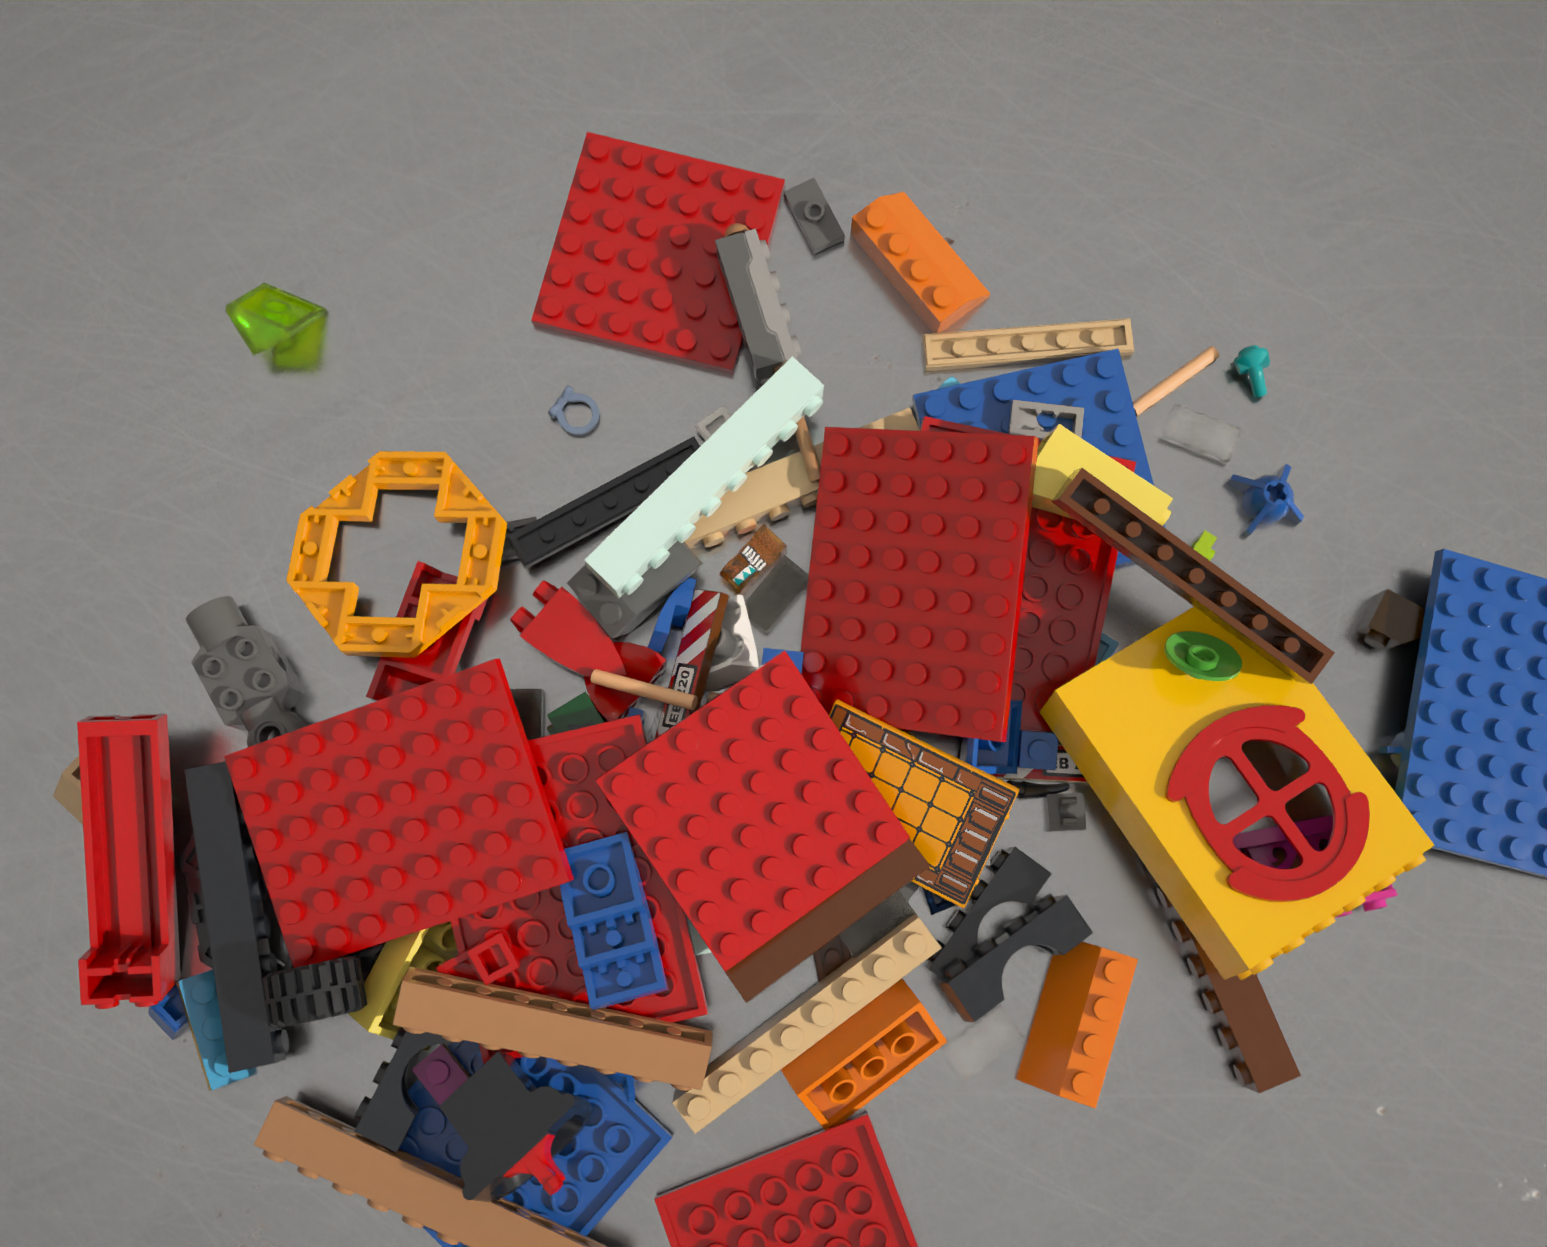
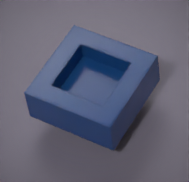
M1020 730L1018 767L1056 770L1058 738L1053 732Z

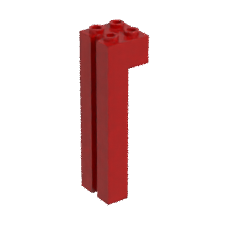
M167 714L88 716L77 722L90 949L78 959L81 1005L95 1004L97 1009H109L120 1004L119 1000H129V1003H135L137 1007H149L162 1001L181 977Z

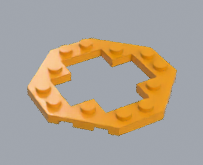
M379 451L367 460L369 465L353 477L350 474L328 492L331 496L316 508L311 505L300 514L286 581L306 604L305 606L318 623L330 635L338 649L346 656L415 658L497 590L507 523L446 452ZM378 489L439 490L434 513L435 519L439 523H467L457 584H422L416 618L354 616L359 587L354 582H327L339 521L372 522Z

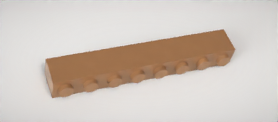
M411 966L401 983L393 1025L403 1027L405 1031L414 1034L428 1032L441 1035L442 1038L451 1042L466 1040L480 1043L482 1047L489 1050L504 1048L518 1051L520 1055L527 1058L542 1056L556 1059L558 1063L565 1066H577L579 1064L594 1067L596 1071L603 1074L611 1075L617 1072L631 1075L634 1079L641 1082L660 1081L669 1083L672 1087L683 1091H688L692 1088L702 1090L712 1049V1031L607 1008L592 1010L588 1004L495 984L485 986L484 982Z

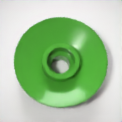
M1192 631L1175 633L1167 639L1164 647L1169 661L1178 669L1196 679L1209 681L1230 680L1240 673L1242 667L1241 657L1233 647L1221 639L1205 633Z

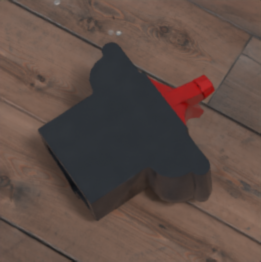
M497 1052L439 1105L468 1146V1151L462 1158L460 1166L461 1177L465 1183L462 1191L463 1197L467 1200L483 1202L499 1200L516 1191L534 1176L549 1195L558 1192L563 1186L565 1175L555 1164L553 1158L583 1130L590 1120L593 1111L590 1102L586 1098L548 1086L536 1088L512 1056Z

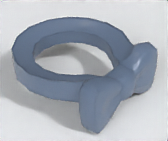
M566 386L561 396L556 400V403L548 411L551 419L557 418L561 427L567 433L574 436H584L591 433L597 427L600 418L596 402L587 395L574 393V389L571 386ZM567 402H583L591 408L592 418L586 426L573 427L566 421L562 409Z

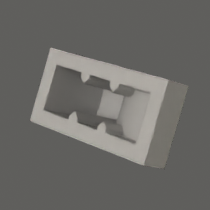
M1013 400L1011 403L1008 430L1010 435L1036 436L1039 438V441H1042L1049 432L1044 431V428L1040 426L1037 416L1040 413L1052 414L1054 419L1057 417L1073 419L1072 433L1080 438L1082 437L1084 408Z

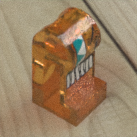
M763 524L754 533V536L739 550V553L724 566L719 576L739 595H742L787 554V545Z

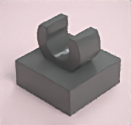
M1084 793L1046 794L1047 832L1086 830Z

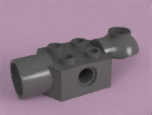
M231 596L210 600L198 606L187 615L186 622L200 647L191 663L224 725L239 730H247L248 747L267 741L273 730L279 729L281 735L305 727V723L300 717L290 711L291 708L296 706L303 692L270 632L257 625L248 626L234 598Z

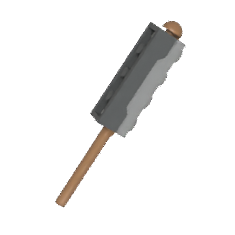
M735 223L726 229L724 238L715 240L716 255L756 381L772 377L792 356L797 360V357L802 356L797 336L790 337L787 325L791 324V317L786 303L780 304L777 293L781 292L776 271L770 272L766 262L771 260L766 240H759L756 228L749 230L745 225ZM803 416L796 423L798 428L795 431V436L811 483H818L821 466L805 417Z

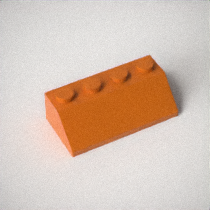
M905 192L880 196L852 217L851 236L932 333H942L990 297L989 291Z
M1083 941L1065 955H1051L1015 1079L1096 1109L1138 959Z
M901 978L783 1067L781 1071L798 1098L820 1125L827 1129L844 1122L948 1041L903 978Z

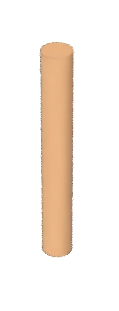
M1210 346L1133 401L1136 416L1219 358L1217 349L1214 346Z
M595 669L591 675V683L689 710H694L697 705L698 697L695 695Z

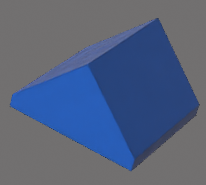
M1010 701L1006 742L962 737L960 760L988 774H1017L1023 701Z

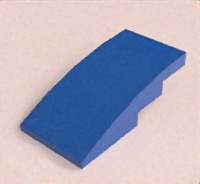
M628 832L564 849L574 879L561 884L560 890L567 925L572 930L578 965L583 970L590 1008L596 1010L668 990L646 895Z

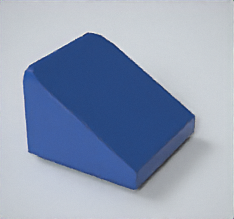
M177 984L171 988L162 1001H159L156 1005L149 1006V1016L172 1040L189 1026Z

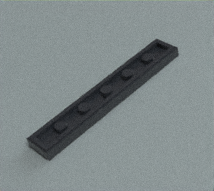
M695 436L509 534L507 539L524 569L636 510L700 447Z

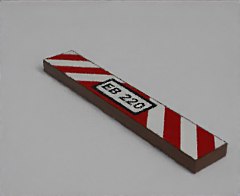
M694 589L668 688L697 696V705L694 710H689L664 703L655 738L700 708L729 595L717 591Z

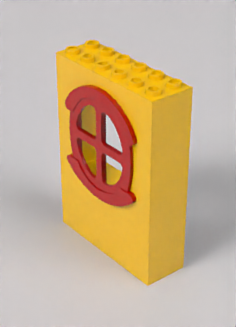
M1195 607L1190 608L1056 689L1040 710L1044 720L1224 980L1236 975L1240 980H1243L1251 974L1256 975L1274 963L1272 959L1283 953L1287 954L1305 942L1304 938L1314 932L1318 933L1336 921L1335 917L1343 912L1347 913L1366 901L1365 897L1375 891L1379 892L1395 882L1396 876L1426 861L1423 853L1435 846L1314 683L1296 682ZM1185 631L1205 633L1219 638L1233 647L1240 655L1242 660L1240 673L1233 679L1226 681H1209L1193 678L1169 661L1164 651L1166 641L1171 635ZM1250 740H1260L1281 745L1305 760L1308 765V771L1282 789L1273 791L1266 785L1243 753L1242 744ZM1221 757H1226L1233 763L1257 797V804L1227 824H1220L1215 819L1209 798L1210 775L1215 762ZM1314 784H1321L1325 787L1333 812L1331 837L1327 847L1322 851H1316L1311 847L1285 810V804ZM1270 817L1300 856L1301 863L1294 869H1276L1262 865L1240 852L1234 846L1233 838L1261 818Z

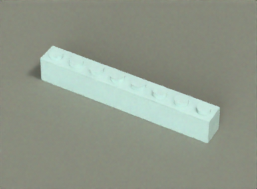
M792 356L584 560L587 568L618 598L625 592L628 595L633 593L644 580L641 576L651 566L656 569L668 558L670 552L667 550L677 541L680 543L686 541L696 529L694 524L703 515L706 517L711 516L721 505L722 501L720 498L729 489L734 492L745 482L748 477L745 473L754 465L760 467L773 453L771 448L780 439L783 442L788 440L798 428L796 423L805 414L810 417L823 404L821 398L823 397L824 385Z

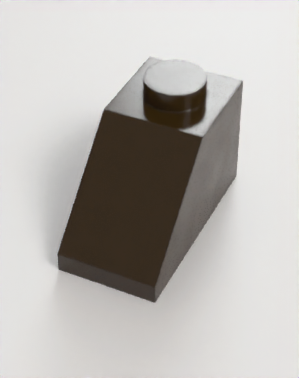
M1386 589L1374 595L1356 633L1364 636L1367 644L1378 649H1390L1419 641L1421 639L1425 608Z

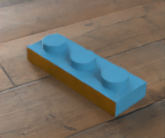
M214 969L178 981L176 983L209 1091L249 1077L247 1069L231 1073L228 1071Z

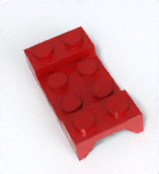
M417 561L396 617L416 618L422 584H457L458 576L442 572L426 563ZM487 599L417 657H381L366 697L376 702L454 674L474 620L480 621Z

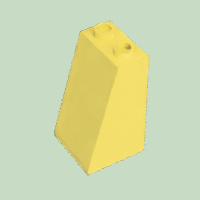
M1058 424L1043 438L1038 446L1032 507L1074 519L1051 501L1072 472L1079 468H1084L1163 526L1168 520L1171 511L1167 508L1173 500L1172 497L1062 425Z

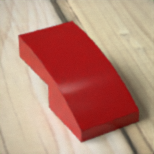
M500 932L439 964L436 969L439 973L484 982L486 986L519 968L521 965L503 932Z

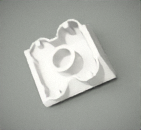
M735 595L728 599L705 690L720 691L719 688L740 681L761 666L743 595Z

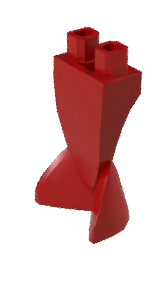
M543 580L532 594L535 599L544 605L536 617L522 606L510 618V621L521 633L519 636L545 657L572 672L584 676L590 698L597 710L608 721L626 718L629 714V708H635L643 697L591 683L592 672L598 669L655 684L665 670L667 660L656 651L645 646L629 642L613 643L597 620L572 594L562 586L558 589L556 586Z

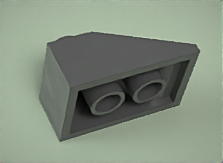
M677 541L667 550L670 552L668 558L656 569L651 566L641 576L644 579L641 585L630 595L625 592L618 598L587 568L586 564L567 584L612 639L631 633L703 563L685 541L683 543Z

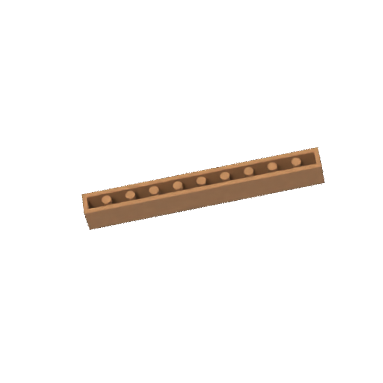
M288 1096L274 1101L254 1143L255 1146L264 1150L262 1154L268 1159L280 1163L287 1160L297 1165V1171L302 1175L313 1179H318L319 1176L333 1182L332 1188L346 1195L359 1194L368 1199L367 1204L370 1207L383 1212H388L389 1209L403 1215L401 1219L406 1224L415 1228H423V1226L437 1231L436 1236L440 1240L452 1245H457L460 1242L469 1247H608L505 1198L490 1202L467 1200L462 1194L465 1183L461 1177L401 1149L394 1152L354 1132L356 1128Z

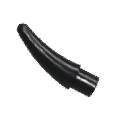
M1007 781V783L1020 789L1017 795L1020 799L1046 797V794H1058L1070 788L1068 783L1036 784L1026 781Z

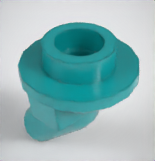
M1257 345L1245 347L1239 351L1238 356L1234 359V366L1239 375L1249 373L1254 397L1265 396L1267 389L1263 369L1270 365L1268 350L1259 348Z

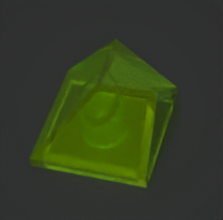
M262 283L226 305L227 315L253 356L291 338L325 315L326 308L266 283Z

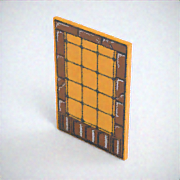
M836 700L829 717L910 836L911 841L930 865V868L911 882L965 908L975 885L979 883L980 874L1005 821L1009 818V812L1020 789L840 700Z

